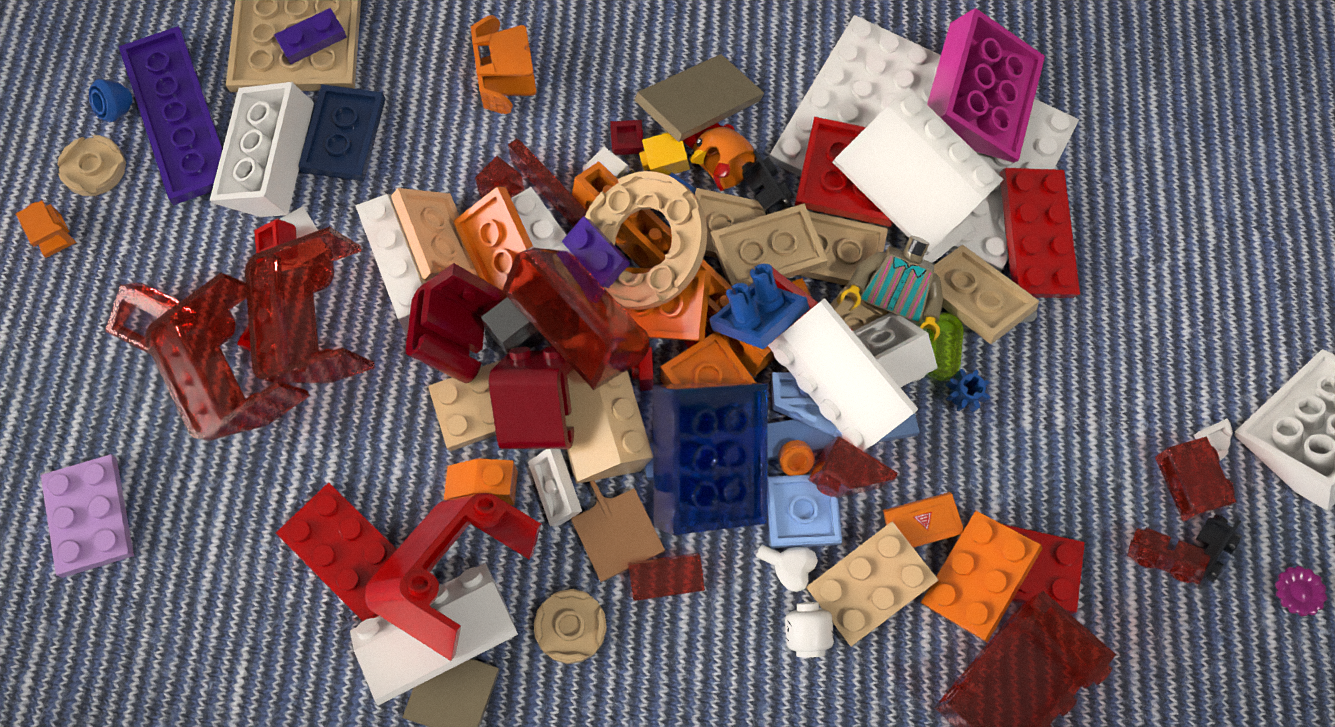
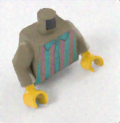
M911 235L904 251L889 246L885 252H876L861 262L847 285L849 289L843 291L838 296V305L842 303L845 296H850L853 300V305L849 311L857 308L862 300L919 324L921 319H923L925 322L919 328L932 330L934 334L932 343L936 341L940 334V328L936 323L940 319L943 294L940 277L934 273V264L923 259L930 243L920 237Z

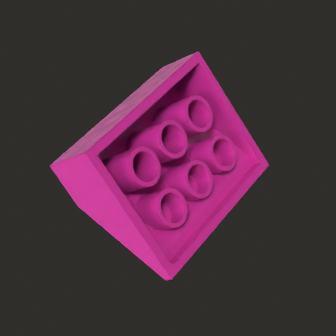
M974 8L949 25L927 105L975 152L1013 163L1018 162L1045 56L977 8Z

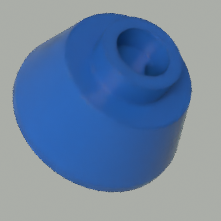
M96 79L89 88V101L94 113L98 118L108 123L114 122L128 113L133 103L131 92L119 82Z

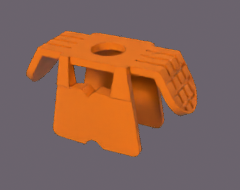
M489 15L470 27L479 91L485 109L500 114H509L513 105L505 96H534L537 93L527 29L524 25L498 32L500 21L496 16ZM480 46H489L490 56L481 58Z

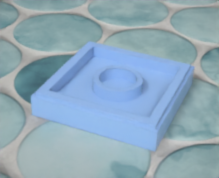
M835 474L765 477L771 549L842 544Z

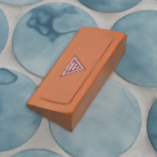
M951 492L883 510L886 525L893 522L913 548L961 535L964 531Z

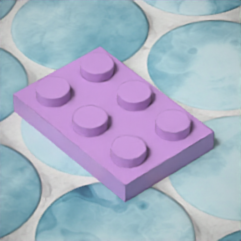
M110 454L41 475L55 573L57 576L64 578L134 556L116 457Z

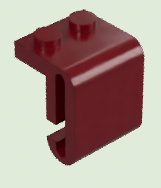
M451 264L420 286L413 295L406 341V354L465 384L471 382L477 376L482 363L470 357V351L477 354L483 350L484 324L481 317L506 299L508 293L459 265Z
M551 346L542 351H530L529 347H517L511 349L491 369L488 381L497 443L500 449H570L572 447L574 426H566L565 416H569L572 412L567 375L577 364L576 350H564L561 346Z

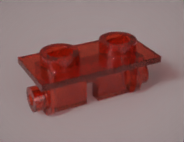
M1147 527L1145 530L1137 528L1133 540L1130 542L1128 557L1133 558L1137 564L1151 569L1156 567L1166 571L1178 581L1184 583L1194 582L1200 585L1211 557L1204 553L1205 549L1179 540L1175 550L1172 551L1167 549L1171 540L1170 536Z

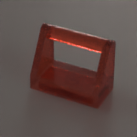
M144 283L120 284L106 326V332L165 361L193 323L197 310ZM136 307L167 322L159 344L123 326Z

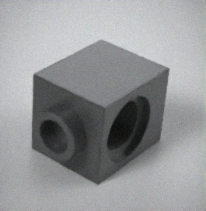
M515 292L481 317L485 330L506 354L539 330L536 319L539 314L536 308L528 299L522 301Z

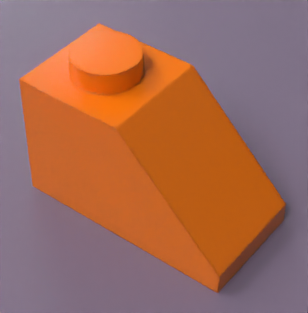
M477 458L449 465L447 467L444 500L479 493H489L510 505H515L518 471L514 461Z

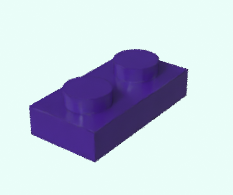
M331 8L274 34L290 64L347 38L343 27Z
M584 216L562 240V243L603 287L609 288L630 264L627 258L590 219Z

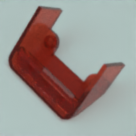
M329 226L256 253L248 260L245 267V283L252 370L257 378L269 383H332L375 369L373 361L343 347L335 350L324 349L319 351L313 293L324 290L331 284L334 277L333 261L361 252V245Z
M222 272L154 320L148 326L145 334L147 347L188 433L193 438L205 441H212L267 426L310 396L306 389L275 381L261 392H256L245 398L220 346L227 342L235 332L236 323L230 309L256 290L253 285Z

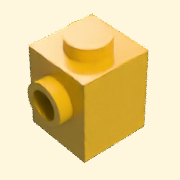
M669 133L642 140L645 151L639 152L644 171L650 170L669 176L671 173L677 174L690 170L683 140L678 142Z

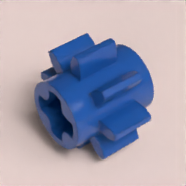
M960 369L955 373L956 379H950L945 384L950 388V395L946 397V400H952L957 405L958 412L969 406L972 412H975L980 408L979 402H985L990 398L985 393L986 385L990 382L989 380L984 381L978 375L977 369L967 375L963 369Z

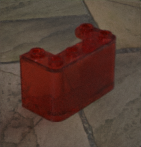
M1041 591L1019 606L947 690L934 708L954 727H1053L1050 724L1058 714L1061 716L1066 715L1076 704L1077 699L1073 696L1080 687L1087 688L1093 682L1099 685L1107 678L1113 669L1108 664L1116 654L1047 593Z

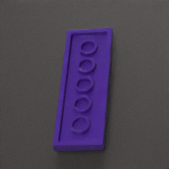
M177 26L118 46L168 199L174 206L212 192L223 145L181 28Z

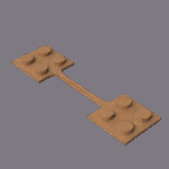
M560 341L551 346H559L563 343ZM595 480L589 481L597 497L596 504L593 508L572 517L571 521L600 582L665 552L635 488L614 498H606L601 494Z

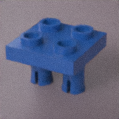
M766 263L755 266V270L752 269L750 271V276L753 279V283L750 286L744 283H737L731 286L732 290L728 289L726 291L729 303L709 319L713 331L764 349L810 309L807 297L777 288L773 268L770 264Z

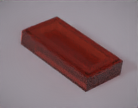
M700 553L628 563L633 601L705 591Z

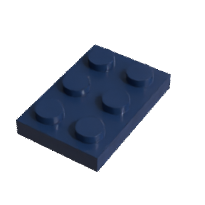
M322 84L298 167L300 171L306 174L364 181L386 100L384 93Z

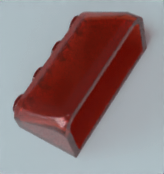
M530 247L515 256L502 291L593 390L643 361L650 346L648 333L574 255L564 250Z

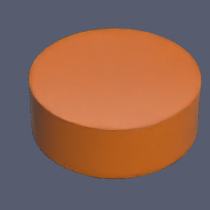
M801 440L787 442L778 453V461L782 470L790 476L808 473L815 462L810 446Z

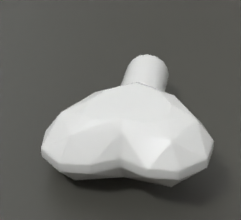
M762 544L756 555L757 558L774 565L777 577L788 590L794 592L806 588L809 581L808 573L815 569L818 562L815 552L806 547L789 548L780 553Z

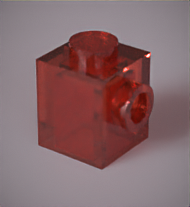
M498 156L475 177L478 191L482 198L496 187H506L511 198L524 191L521 173Z

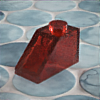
M837 436L825 445L808 480L817 485V489L821 493L841 498L882 488L895 480L898 473L845 439Z

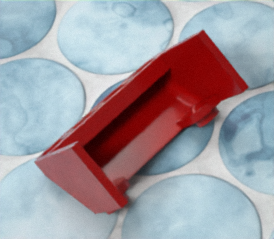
M479 493L439 502L370 579L366 586L365 602L371 611L450 661L456 655L461 625L431 607L438 596L439 582L430 571L470 524L529 560L534 554L541 527L540 522L489 493Z

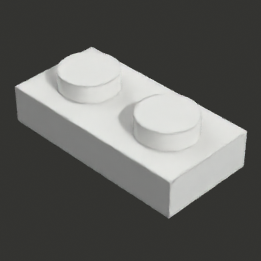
M546 449L528 462L550 526H559L582 512L561 449Z

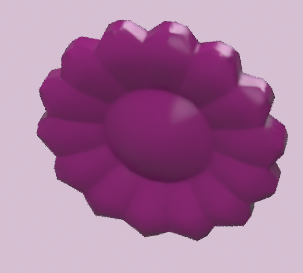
M1302 566L1288 567L1285 569V572H1281L1278 575L1279 580L1275 582V586L1278 589L1276 596L1281 599V605L1287 607L1290 613H1298L1304 617L1308 614L1315 615L1318 610L1324 608V602L1327 600V595L1325 594L1326 586L1322 583L1321 577L1315 575L1312 569H1304Z

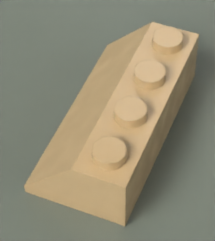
M615 330L583 334L559 345L564 350H576L577 364L567 375L572 412L569 416H565L566 426H574L573 445L570 449L566 450L576 484L642 471L653 458V454Z

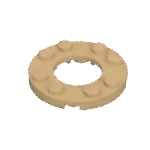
M643 171L631 173L617 179L619 183L606 193L601 192L596 197L585 217L590 219L615 246L619 228L631 214L641 209H655L662 212L667 221H669L672 230L671 248L668 254L665 255V260L661 264L654 266L647 273L632 274L624 270L609 288L601 286L580 263L582 270H585L592 284L591 287L599 296L618 306L635 310L660 306L679 295L698 272L707 245L705 215L698 199L690 189L666 174Z

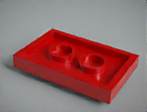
M1005 525L1039 543L1043 548L1012 601L1069 614L1076 613L1085 542Z

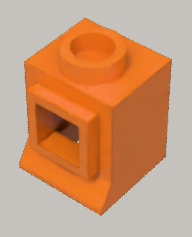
M41 200L15 213L30 244L33 247L39 245L45 258L77 243L68 234L70 231L62 215L51 204L46 205Z

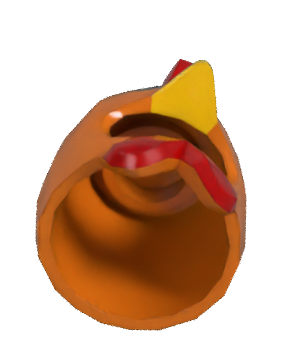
M716 123L683 140L687 146L693 149L694 153L690 157L691 163L699 164L714 179L720 192L724 191L725 188L734 187L744 180L742 166L747 162L751 161L754 163L757 160L751 143L736 132L730 124L721 126Z

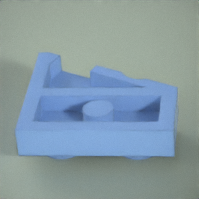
M772 372L770 379L773 410L836 438L843 439L842 433L831 420L826 419L821 414L819 406L808 393L800 389L796 379L790 372Z

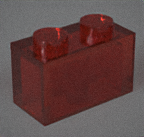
M1207 436L1168 447L1155 456L1183 522L1222 511L1237 503L1234 497V487L1230 480L1225 477L1219 464L1218 452L1211 446Z

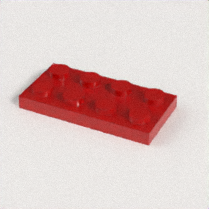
M1004 168L999 172V176L1004 179L1000 186L1011 280L1035 298L1077 297L1080 295L1065 170Z
M328 482L276 534L362 621L376 618L379 615L371 611L365 602L366 586L397 549Z

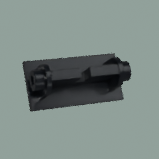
M755 150L753 153L758 160L754 163L751 161L745 163L742 166V176L754 194L765 187V190L756 195L765 214L781 211L787 206L789 208L793 207L790 200L794 198V195L784 181L778 183L775 176L779 173L776 166L769 157L763 160Z
M1215 514L1213 518H1208L1196 537L1197 541L1208 546L1207 549L1193 543L1180 561L1179 565L1181 568L1179 572L1184 577L1192 579L1195 576L1201 579L1198 585L1199 590L1203 588L1207 580L1213 583L1216 581L1225 565L1220 562L1223 554L1227 552L1232 555L1242 538L1241 535L1237 534L1241 520L1238 519L1234 526L1231 527L1228 525V520L1221 515Z

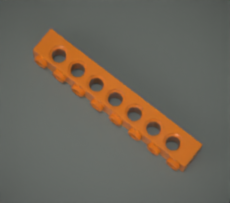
M598 161L574 178L571 201L586 215L596 197L601 192L606 193L619 181ZM641 209L631 214L621 224L616 235L615 244L640 268H653L665 260V255L668 254L671 248L672 230L650 209ZM703 259L699 270L711 272L705 329L711 335L716 331L712 330L709 319L729 303L726 291L728 289L732 290V288ZM721 334L744 367L754 377L775 360L773 351L768 346L760 349Z

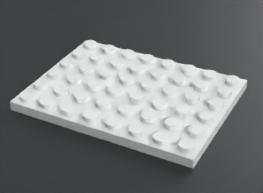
M854 15L771 151L769 158L775 165L801 177L814 116L867 127L907 87L927 104L941 55ZM1034 99L1018 162L1013 163L979 152L976 153L998 175L1004 168L1054 169L1079 119ZM999 184L963 220L967 219L975 229L949 250L953 252L961 245H964L1001 272L1009 256L1001 186Z

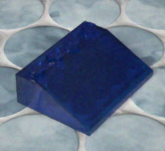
M681 383L653 385L654 527L672 535L767 524L768 383Z

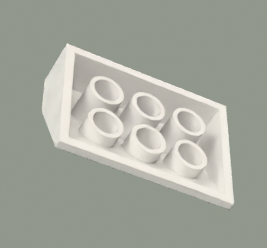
M909 87L895 98L832 162L907 237L910 238L913 235L929 242L926 255L1004 180Z
M1322 349L1235 431V437L1292 490L1327 511L1335 504V355Z

